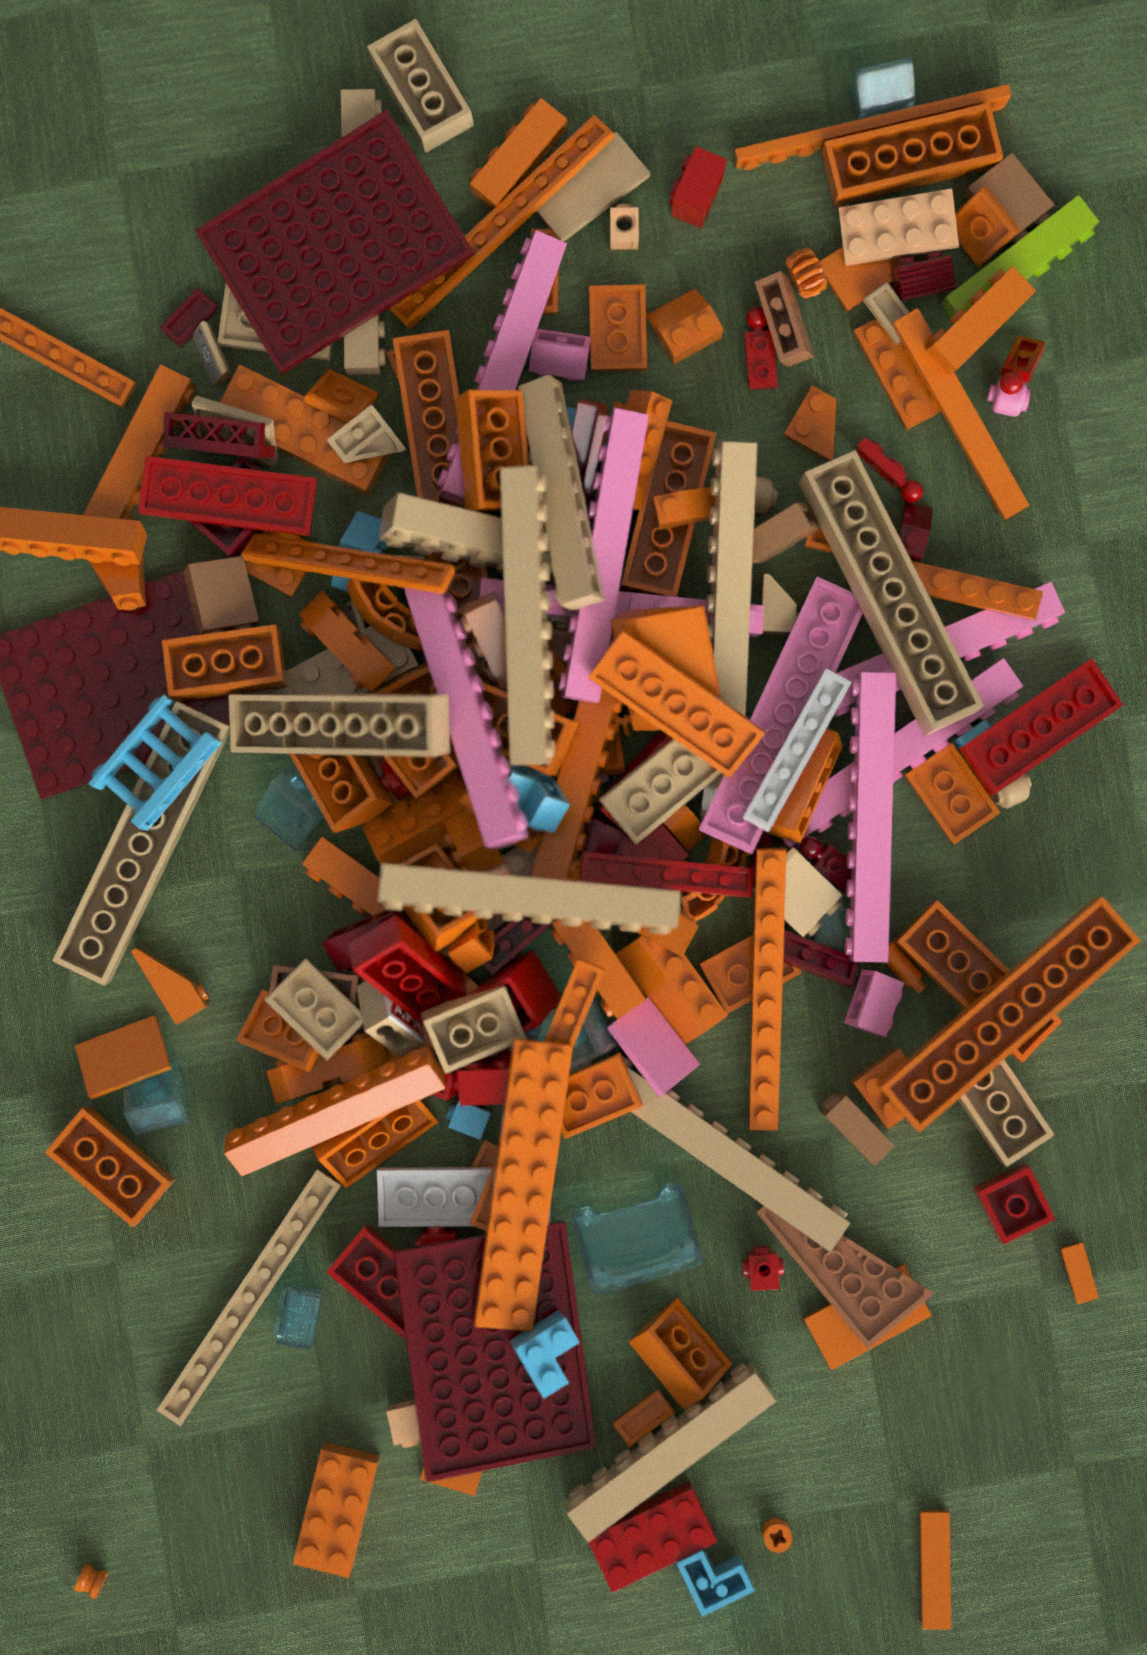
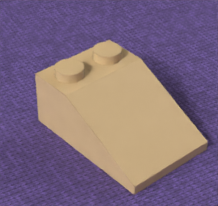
M505 986L451 1000L420 1013L445 1074L513 1045V1038L526 1039Z

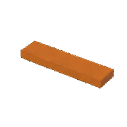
M919 1510L922 1630L951 1629L950 1512L948 1510Z

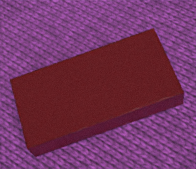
M197 287L159 328L182 349L193 337V333L200 322H207L219 307Z

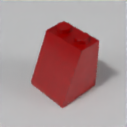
M534 950L508 962L467 995L505 986L524 1033L540 1026L562 999L561 994Z

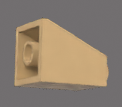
M791 848L786 853L784 922L801 937H804L806 934L811 937L822 926L819 920L823 915L827 913L831 916L841 905L838 899L842 895L799 852Z

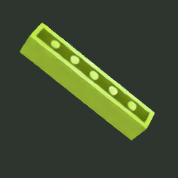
M1078 195L949 294L940 305L950 317L961 308L966 311L972 305L969 299L981 288L986 291L992 285L989 279L1000 269L1005 272L1014 266L1026 280L1034 274L1037 278L1051 268L1049 263L1057 257L1061 261L1073 251L1071 246L1079 240L1083 244L1095 234L1093 228L1100 221Z

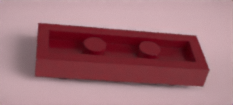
M784 930L783 963L848 988L854 986L859 962L849 960V955Z

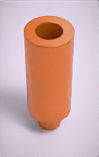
M891 941L888 948V962H885V964L901 982H904L907 989L912 986L917 993H920L926 988V985L920 979L923 974L894 941Z

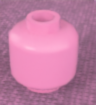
M1000 377L996 385H990L987 401L992 402L991 407L994 413L1016 417L1021 411H1026L1031 389H1027L1026 382H1023L1022 389L1017 394L1008 395L1000 388V380L1002 378Z

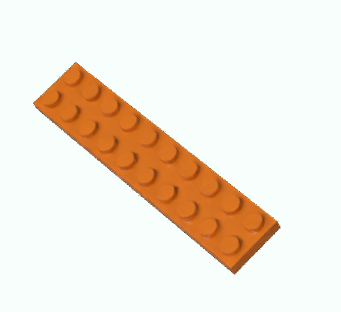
M513 1038L474 1315L475 1327L533 1330L573 1050L571 1044Z

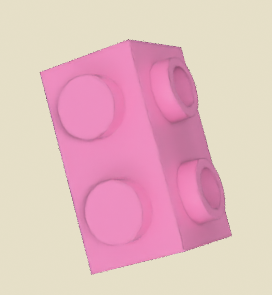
M537 329L532 341L529 372H534L539 376H560L570 381L585 380L591 337Z
M862 969L844 1023L870 1034L886 1037L887 1032L893 1025V1015L896 1006L902 998L904 982L877 971Z

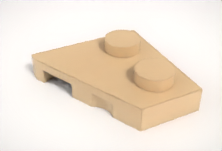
M372 404L326 440L344 463L402 452L406 449Z

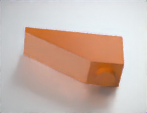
M711 487L682 490L654 496L652 504L658 531L709 520L710 508L714 507L715 495H711Z
M135 948L131 951L175 1024L184 1022L209 1006L207 1001L209 994L201 983L197 985L194 980L142 948Z

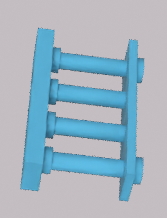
M165 695L161 698H156L150 704L148 714L109 760L94 770L92 774L93 779L88 783L93 788L100 790L107 785L135 810V816L131 822L139 829L147 831L222 744L218 738L208 732H205L204 735H198L170 711L176 702ZM162 719L191 744L190 747L192 749L185 757H179L152 733V730ZM143 741L172 765L171 769L173 771L166 779L161 780L133 755ZM124 763L153 787L154 794L148 801L142 802L114 777Z

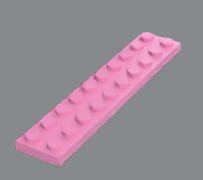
M816 577L750 719L765 730V735L731 778L723 776L699 828L700 831L750 854L753 853L763 829L743 819V816L826 669L835 673L863 614L853 592Z

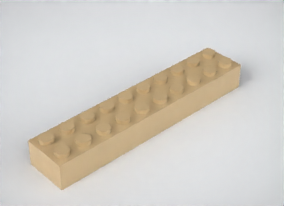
M856 450L806 471L800 479L799 485L892 672L896 673V680L924 736L976 713L984 705Z
M176 701L172 712L198 735H204L205 732H208L218 738L222 744L148 831L139 829L131 822L135 816V810L128 804L126 805L52 960L104 986L111 982L230 734V725L183 702ZM168 723L165 724L158 739L179 757H185L192 749L190 747L191 744ZM153 750L145 766L161 780L166 779L173 771L171 769L172 765ZM140 777L133 794L142 802L148 801L154 794L153 787Z
M382 864L379 903H385L384 909L402 910L403 905L414 906V912L432 913V908L444 909L445 915L461 916L462 911H472L473 917L491 918L492 913L503 914L502 920L520 921L522 916L532 917L533 923L549 924L552 919H560L561 925L578 927L582 921L591 922L590 928L608 929L611 928V924L620 925V931L637 932L640 931V927L649 928V933L666 935V933H670L671 929L678 928L681 892Z

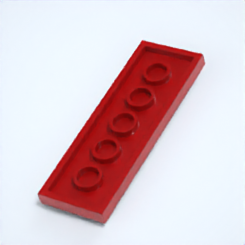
M146 456L138 513L140 515L310 536L318 480L313 477Z
M1091 658L958 749L988 794L993 796L1122 707L1123 703L1093 658Z

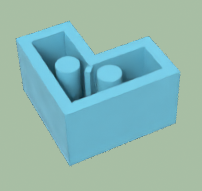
M357 511L340 540L339 547L382 554L383 550L386 551L388 547L385 541L378 540L382 519ZM333 576L331 586L348 592L346 585L350 578Z
M507 760L510 766L509 779L518 791V807L524 813L528 826L535 831L541 832L545 830L554 833L570 806L554 777L524 765H510V760Z
M557 1310L533 1325L532 1331H524L509 1340L543 1398L569 1383L555 1358L580 1343L566 1318Z
M702 1549L676 1562L702 1617L754 1592L752 1580L740 1555L713 1567L705 1549Z

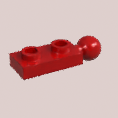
M753 307L746 315V322L753 332L744 333L749 391L774 389L778 387L774 342L770 330L764 331L767 320L763 308Z
M1022 336L1017 337L1002 367L1000 388L1004 393L1008 395L1017 394L1022 389L1023 382L1029 383L1044 352L1045 341Z
M864 438L857 445L855 450L858 456L895 489L899 487L903 500L914 503L921 499L923 495L922 485L915 480L908 481L905 478L907 475L903 472L905 470L904 467L895 459L889 460L882 453L883 449L874 440L869 442Z

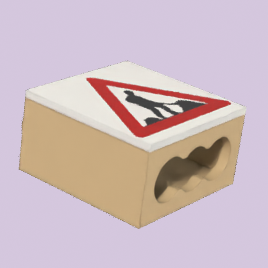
M365 981L356 986L365 1032L397 1056L424 1042L420 1023L369 982Z

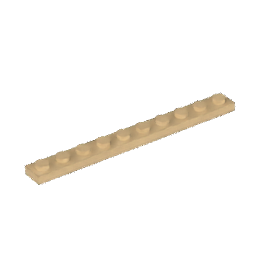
M319 1168L316 1170L158 1407V1412L179 1426L183 1424L342 1185L340 1182Z

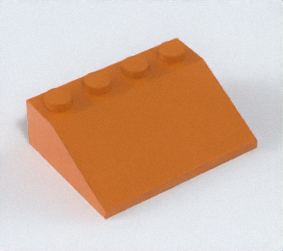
M704 605L630 609L611 620L615 639L622 629L626 630L721 698ZM629 707L634 731L661 730Z

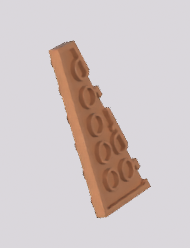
M764 1205L756 1211L867 1349L934 1294L844 1235L841 1236L832 1251L829 1252Z

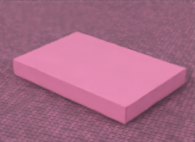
M647 997L644 1002L607 1027V1030L658 1097H661L700 1064L654 1003Z

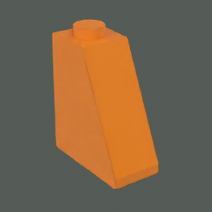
M143 555L140 565L130 564L128 566H121L115 562L102 561L101 563H93L88 561L118 610H134L137 607L146 606Z

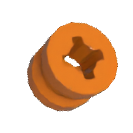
M771 1518L765 1522L762 1527V1537L766 1547L776 1553L787 1550L792 1543V1534L786 1521L781 1518Z
M86 1563L78 1577L74 1591L78 1593L84 1591L89 1594L90 1598L96 1599L108 1572L103 1569L97 1571L93 1569L91 1564Z

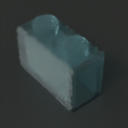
M289 1283L286 1290L281 1289L278 1306L283 1307L281 1318L276 1317L273 1327V1335H277L276 1344L306 1350L311 1349L314 1342L323 1289Z

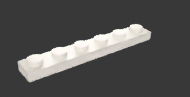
M828 669L825 670L744 814L743 819L769 832L852 682Z

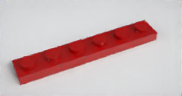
M582 852L579 882L752 898L754 869Z

